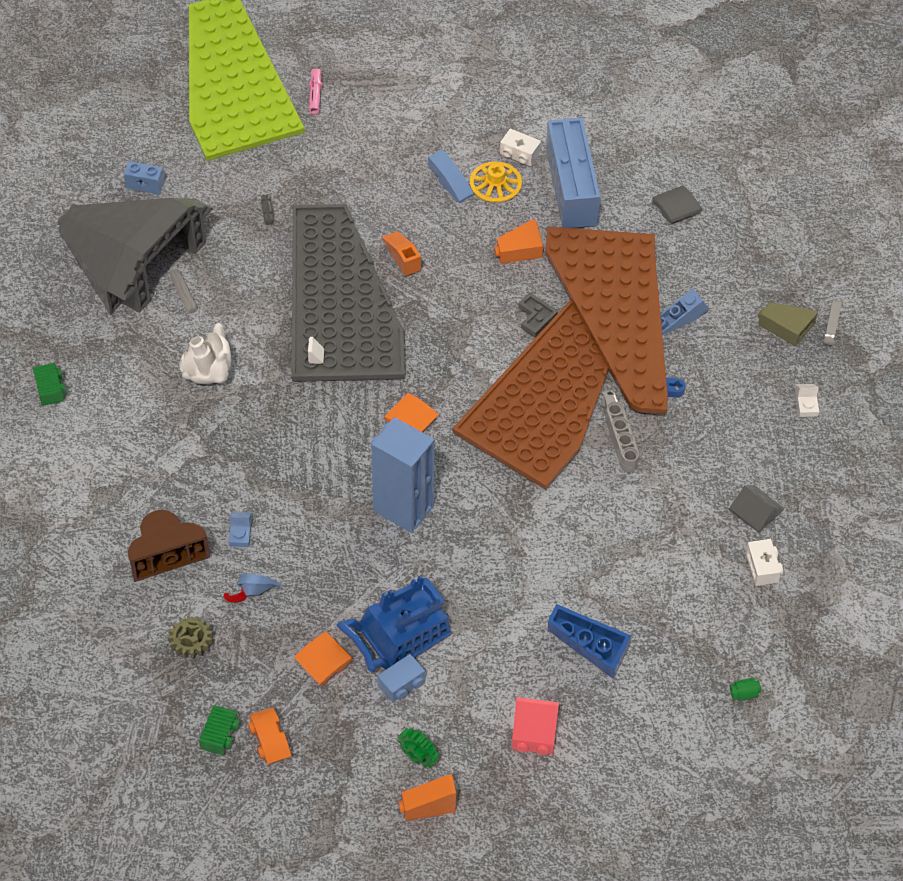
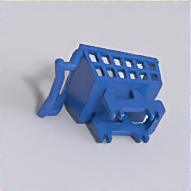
M421 575L418 576L417 580L413 578L410 585L395 592L388 590V594L382 593L380 602L367 607L360 622L351 618L345 622L340 621L337 623V628L351 638L363 654L369 672L375 671L377 666L387 670L406 657L407 651H409L413 658H416L451 636L448 617L441 609L444 600L430 580L423 578ZM350 626L356 631H361L380 658L373 660L371 651Z

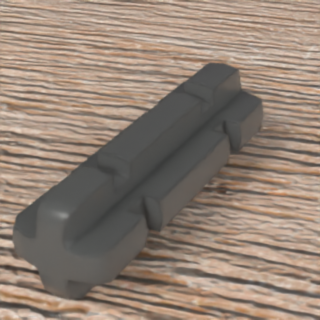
M263 194L261 202L264 223L272 225L274 218L271 196Z

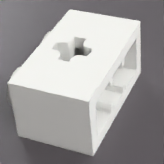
M509 129L500 142L501 155L528 166H532L541 151L540 140Z
M771 539L748 542L746 556L755 586L779 583L780 575L783 574L782 564L778 563L777 548L773 546Z

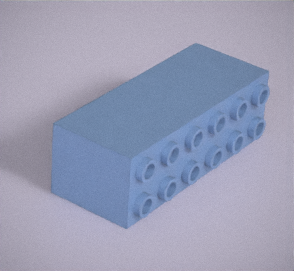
M583 117L549 120L547 124L546 153L561 225L563 228L598 225L600 193Z
M394 417L390 423L387 422L384 425L380 435L375 436L371 442L373 511L408 532L413 533L434 507L435 439Z

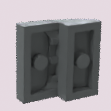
M683 185L652 197L653 203L662 210V216L670 223L702 211L696 198Z

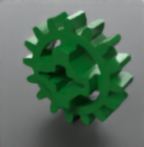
M406 728L398 736V743L401 744L400 748L413 763L422 764L425 768L427 766L431 768L439 760V753L436 752L437 748L424 733L418 730L415 732L413 728L410 730Z

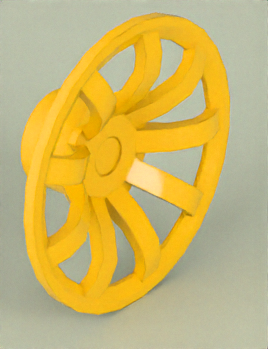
M503 162L484 163L474 169L470 176V188L473 193L487 202L500 203L514 198L522 187V177L517 169ZM480 170H482V172L486 174L481 177L476 176L477 172ZM514 172L517 179H510L507 176ZM474 180H475V181H484V182H483L481 185H479V186H475V185H474ZM507 183H510V184H517V183H518V185H517L516 189L514 190V189H512ZM489 184L487 193L485 195L481 194L479 191ZM501 185L511 194L503 197ZM494 186H496L499 198L490 197Z

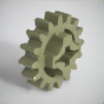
M187 616L185 621L179 618L180 623L174 622V629H169L170 636H168L171 649H175L176 655L182 652L183 658H186L188 654L191 655V658H194L196 653L202 656L201 651H208V645H212L213 633L210 624L206 625L205 619L199 621L198 616H195L194 620Z

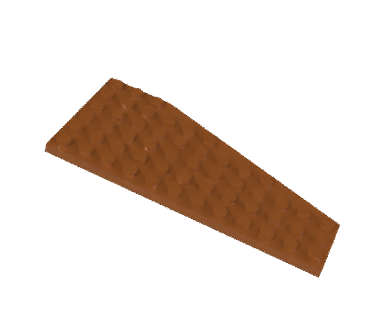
M571 300L452 428V433L545 490L580 451L609 370Z

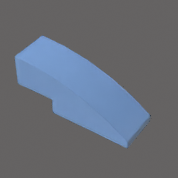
M443 149L428 157V167L439 177V183L459 203L474 196L463 174Z

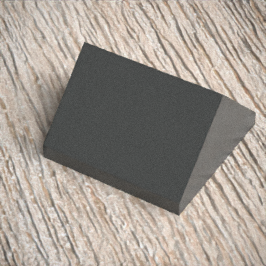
M746 485L742 488L729 510L759 533L784 511V507L757 486Z

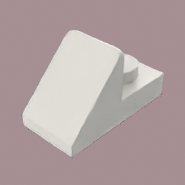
M795 384L799 417H815L819 415L817 402L819 388L815 384Z

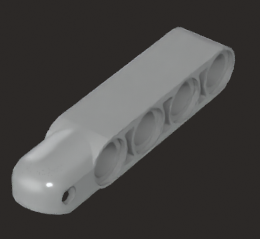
M604 390L602 406L606 415L605 421L620 466L626 472H633L638 467L639 452L624 407L619 402L614 390Z

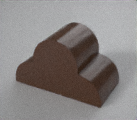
M156 510L147 514L140 525L141 537L135 539L128 549L134 582L210 558L208 539L204 529L195 523H180L178 517L167 510Z

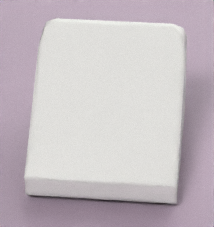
M310 337L308 361L309 363L322 364L324 348L313 337Z

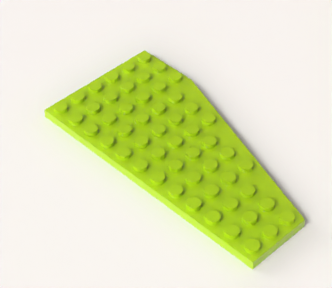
M203 0L189 4V123L206 161L305 133V128L241 0Z

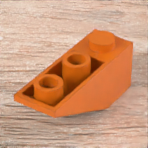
M398 231L382 237L383 242L404 276L421 271V256L412 242Z

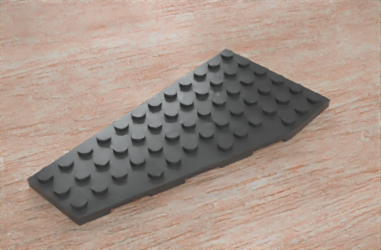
M293 205L292 381L405 379L403 328L400 326L391 301L375 271L365 244L359 236L347 205ZM310 337H313L324 348L322 364L309 363L308 361Z

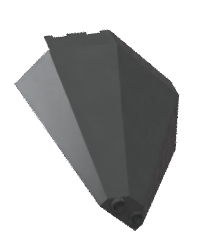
M161 198L85 205L73 204L58 219V225H60L58 229L61 237L109 314L112 315L121 304L140 313L151 302L145 266L180 230L182 234L188 237L189 252L196 254L206 244L203 219L213 208L197 199Z

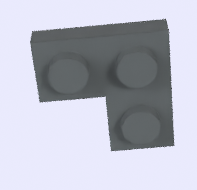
M530 292L518 303V308L529 314L521 323V329L534 337L558 314L557 309Z

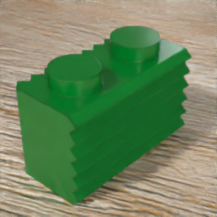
M55 362L33 367L41 406L59 403L60 401L63 402V394H66L64 382L60 383L59 379H63L61 369H56Z
M213 705L199 739L200 749L224 755L226 749L231 748L233 743L232 734L234 731L237 732L240 726L237 711Z

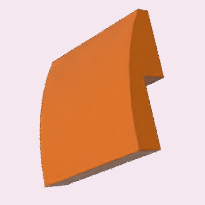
M407 393L383 418L390 423L396 417L423 432L439 414L419 398Z
M327 631L307 644L294 656L299 664L321 686L336 672L340 673L353 660Z

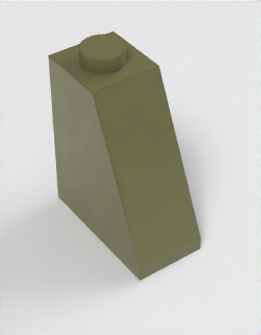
M770 302L766 308L763 307L760 310L758 325L796 346L815 325L818 312Z

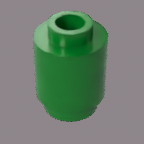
M754 677L734 681V684L729 685L733 701L738 700L740 702L758 698L759 693H761L759 680L755 681Z

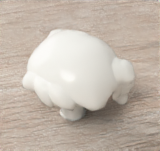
M220 323L215 324L213 332L208 334L206 341L200 336L190 340L188 352L185 351L179 363L184 379L191 380L197 384H222L227 381L228 370L231 366V351Z

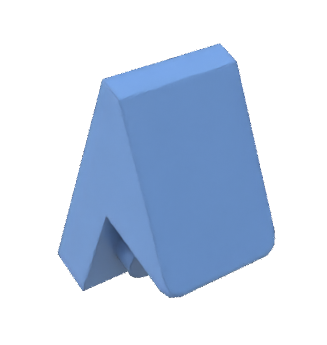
M232 512L229 517V547H249L252 512Z

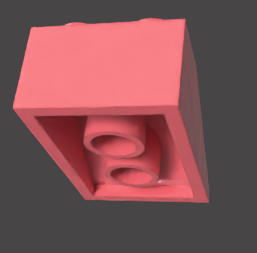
M517 697L512 736L513 750L518 752H536L540 755H553L559 702Z

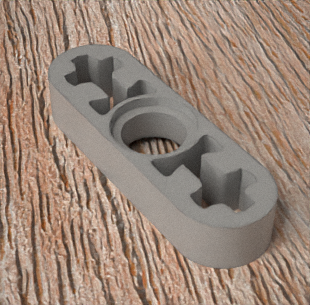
M832 301L823 344L833 346L842 301Z

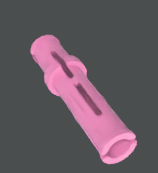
M320 69L311 70V80L309 82L310 97L308 111L314 115L320 111V90L322 89V72Z

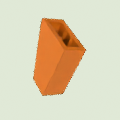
M532 219L497 238L494 254L495 257L499 258L500 264L542 258L543 244L536 219Z
M452 774L402 792V800L398 801L400 814L404 813L405 821L455 813L456 790Z

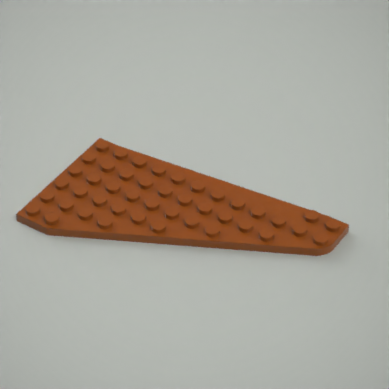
M547 226L545 254L628 405L633 410L642 413L666 414L668 394L655 259V234Z

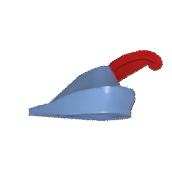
M242 574L237 581V585L242 586L241 592L231 596L229 593H224L223 597L227 602L238 603L244 601L248 596L259 595L273 586L281 587V584L266 576Z

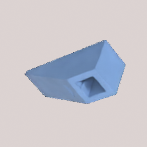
M693 288L660 314L662 335L695 321L709 310L708 306Z

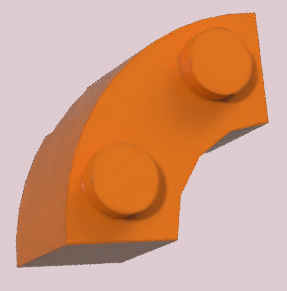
M271 707L250 714L251 721L248 722L250 733L255 734L258 740L259 747H257L260 759L264 758L267 764H271L291 757L285 734L281 731L278 724L280 720L274 708Z

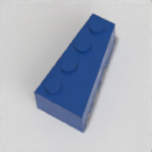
M558 604L555 605L548 619L549 632L611 678H615L630 646L631 635Z

